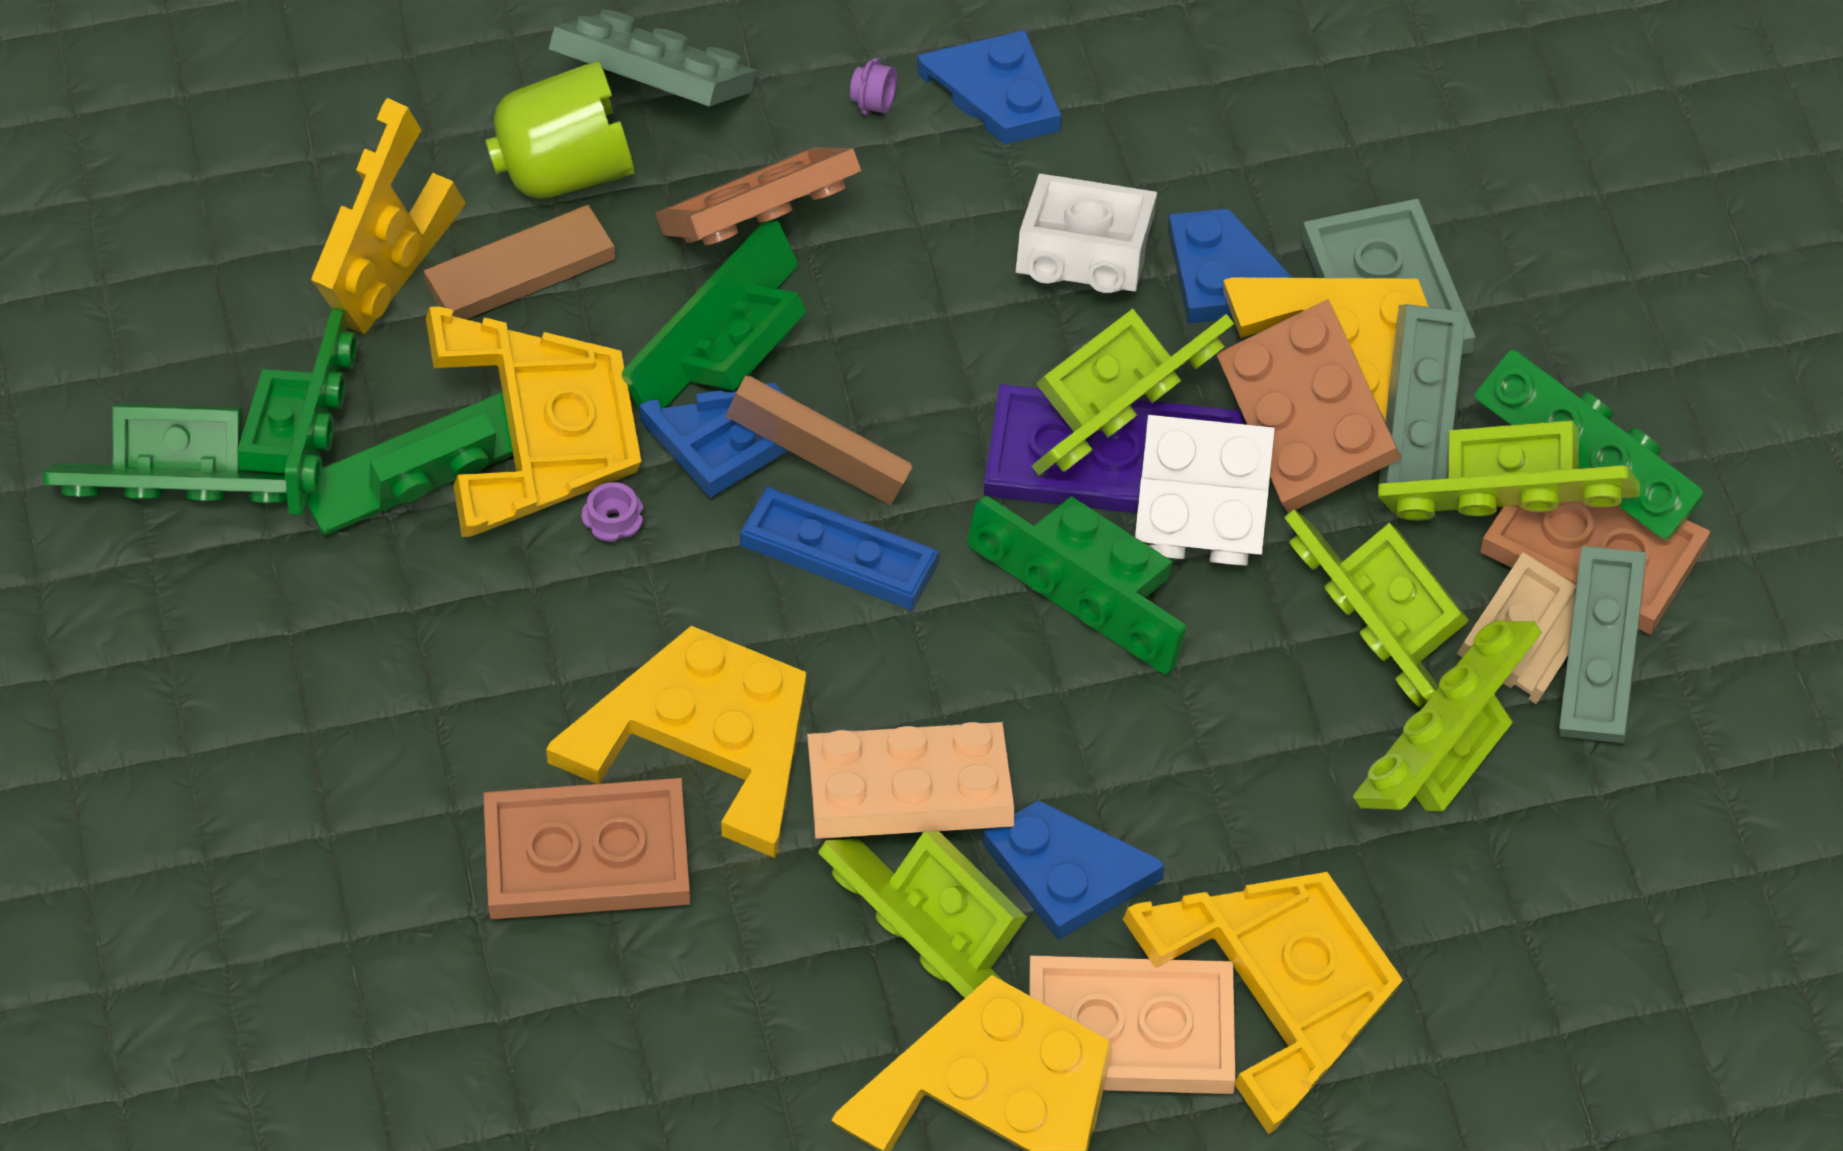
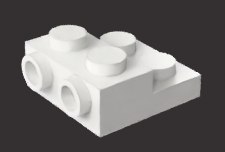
M1039 173L1020 228L1016 273L1031 275L1033 279L1041 283L1065 280L1090 284L1095 290L1103 293L1121 290L1136 292L1144 265L1147 238L1155 214L1157 192Z
M1148 415L1135 537L1142 542L1148 543V546L1167 558L1184 559L1185 548L1194 547L1211 549L1210 562L1248 565L1249 553L1262 554L1275 428Z

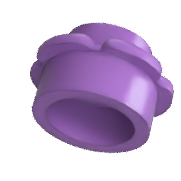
M874 58L868 61L865 67H857L855 69L850 85L851 101L858 102V106L864 116H869L871 111L885 114L889 112L897 89L896 68L882 65L880 59Z
M617 482L604 483L594 488L589 494L587 504L582 509V522L585 527L592 529L594 537L602 541L613 542L624 537H631L638 532L643 524V517L640 515L643 511V505L630 487ZM609 515H619L617 518L608 517Z

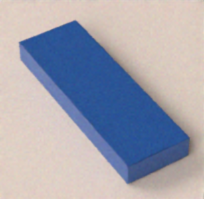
M770 487L765 489L740 532V546L912 611L939 564V551Z

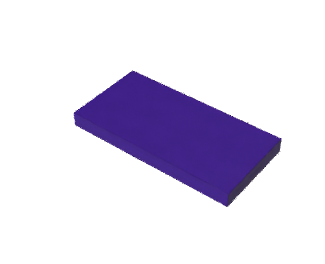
M999 384L984 480V496L1061 505L1072 496L1089 508L1138 513L1148 415L1245 425V418L1242 411L1157 401L1151 403L1148 400L1137 399L1130 405L1137 416L1108 438L1101 429L1093 433L1086 439L1093 450L1069 469L1062 472L1055 463L1041 475H1038L1032 468V465L1071 435L1073 430L1041 389Z

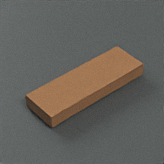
M586 205L423 270L427 288L439 307L452 309V316L467 320L615 260V246L589 205Z
M751 376L744 377L726 413V417L890 506L913 467L910 465V462Z

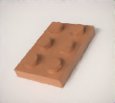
M812 147L655 212L663 235L684 237L686 243L702 239L704 245H709L737 234L736 223L756 217L758 222H765L792 211L789 202L791 200L809 194L812 200L835 194L846 188L844 178L861 172L853 148Z
M1329 299L1217 353V357L1247 425L1275 428L1270 478L1281 503L1288 513L1402 459Z
M1583 501L1559 502L1557 509L1546 512L1527 511L1522 509L1520 505L1504 506L1483 537L1480 553L1513 568L1522 552L1577 586L1582 546L1646 552L1647 562L1639 629L1651 635L1706 549L1711 531L1686 520L1669 541H1663L1617 506L1592 507L1585 505Z
M682 778L483 792L490 919L690 905Z

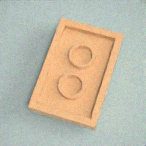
M968 722L961 725L930 727L903 726L896 729L864 731L837 730L830 733L807 734L815 839L1014 826V802L1003 722Z
M1030 956L1029 996L1103 1036L1112 1044L1113 1047L1103 1090L1211 1094L1234 1093L1233 962L1170 960L1155 968L1150 959Z

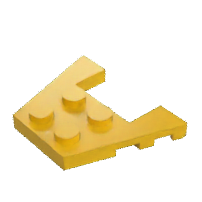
M388 98L383 103L377 120L387 124L376 152L364 149L356 171L363 180V184L353 209L346 206L340 207L311 278L331 308H340L345 311L346 326L362 334H365L375 320L382 316L390 301L466 204L453 181L432 173L410 213L407 212L391 187V183L422 129L407 106Z
M1229 278L1223 280V293L1240 338L1260 333L1329 299L1386 421L1398 307L1404 304L1429 307L1418 279Z
M439 306L429 308L426 324L434 368L498 366L516 472L463 474L457 476L453 487L462 537H472L591 491L601 484L614 482L637 472L641 464V456L628 385L622 378L624 364L620 350L546 332L540 338L508 330L507 323L484 318L482 323L452 316V309Z
M690 626L553 739L546 748L547 763L600 784L629 736L635 734L746 781L721 821L722 836L775 858L780 848L781 828L784 810L788 801L791 768L800 730L807 688L806 672Z
M1328 872L1246 885L1244 891L1211 897L1207 892L1185 895L1182 897L1181 902L1152 906L1151 901L1137 903L1127 908L1123 917V921L1155 968L1212 938L1217 941L1230 962H1233L1234 968L1288 1045L1287 1048L1239 1073L1235 1081L1236 1088L1268 1134L1279 1128L1394 995L1403 981Z
M991 975L835 1113L831 1121L836 1127L876 1150L891 1151L922 1098L927 1095L1024 1151H1088L1091 1133L1095 1131L1113 1046L1103 1036Z

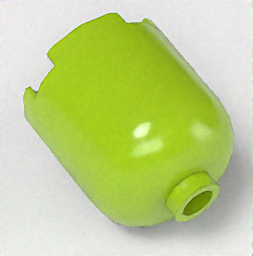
M599 61L585 64L516 89L505 95L496 106L493 117L496 136L485 140L496 174L508 171L515 187L526 196L537 199L551 198L634 174V166L621 122L608 124L606 115L613 114L609 100L612 94Z

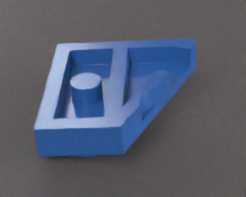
M1025 30L917 55V72L919 77L927 83L933 78L952 92V103L968 116L980 119L985 129L1002 143L1007 144L1061 131V113Z
M1229 209L1169 214L1168 234L1188 324L1218 321L1226 314L1230 319H1233L1223 293V280L1292 278Z
M775 383L766 384L767 386L784 394ZM719 390L696 394L697 403L661 409L659 400L646 401L639 405L640 421L710 498L789 451L726 417L736 392Z
M1036 801L1015 813L1013 827L989 828L983 834V846L1057 940L1163 880L1164 865L1158 858L1040 801Z

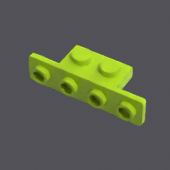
M1131 309L1036 383L1073 430V433L1035 462L1032 468L1038 475H1041L1056 463L1061 471L1065 472L1093 450L1086 441L1093 433L1101 429L1107 438L1137 416L1130 405L1145 394L1151 403L1155 402L1182 381L1174 372L1178 367L1189 360L1193 367L1197 369L1225 346L1218 336L1234 324L1227 314L1177 353L1170 356L1135 310Z
M1573 421L1449 430L1448 479L1382 483L1378 485V498L1392 513L1397 514V517L1413 521L1428 520L1435 516V511L1458 510L1459 513L1468 516H1487L1494 514L1497 507L1520 505L1522 509L1527 511L1546 512L1557 509L1559 502L1583 501L1585 505L1592 507H1612L1621 504L1622 498L1640 496V482L1627 466L1579 469V428Z
M1293 509L1284 517L1297 533L1289 541L1290 544L1311 569L1315 570L1321 565L1332 579L1324 586L1328 594L1347 615H1350L1355 610L1367 624L1359 633L1383 661L1390 656L1393 657L1403 670L1395 678L1397 683L1408 697L1421 708L1439 688V685L1422 665L1421 661L1470 620L1398 529L1390 522L1342 562L1317 528Z
M1497 620L1487 624L1476 634L1474 644L1459 663L1444 674L1436 692L1424 707L1405 723L1404 732L1385 756L1378 759L1370 767L1368 777L1353 795L1360 808L1400 810L1406 807L1415 796L1425 811L1443 812L1513 723L1495 696V692L1542 634L1535 621Z
M924 831L895 874L858 839L826 840L818 852L834 868L832 874L837 882L851 892L860 894L877 911L876 919L886 930L896 936L905 938L921 954L920 962L929 973L938 979L949 982L964 998L991 975L1002 980L991 968L1024 923L1027 916L939 831Z

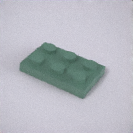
M601 10L600 15L592 17L578 16L577 21L554 26L549 50L589 64L599 61L605 70L703 105L712 106L752 93L758 70L739 64L741 57L738 54L716 47H707L706 52L687 46L688 38L671 30L655 28L653 33L639 29L634 27L635 19L624 13Z
M1418 198L1303 222L1301 237L1317 278L1418 279L1429 307L1465 312ZM1467 315L1461 355L1474 351L1476 338Z

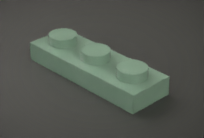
M1410 304L1399 305L1386 424L1402 459L1380 469L1379 484L1448 479L1449 430H1453L1466 312Z
M1590 546L1581 547L1559 727L1560 737L1625 743L1647 562L1646 552Z

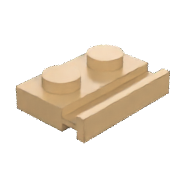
M1522 552L1457 654L1463 658L1474 644L1476 634L1491 622L1497 620L1535 621L1542 634L1503 684L1510 688L1515 684L1530 694L1528 700L1537 704L1568 656L1576 591L1574 590L1577 586Z

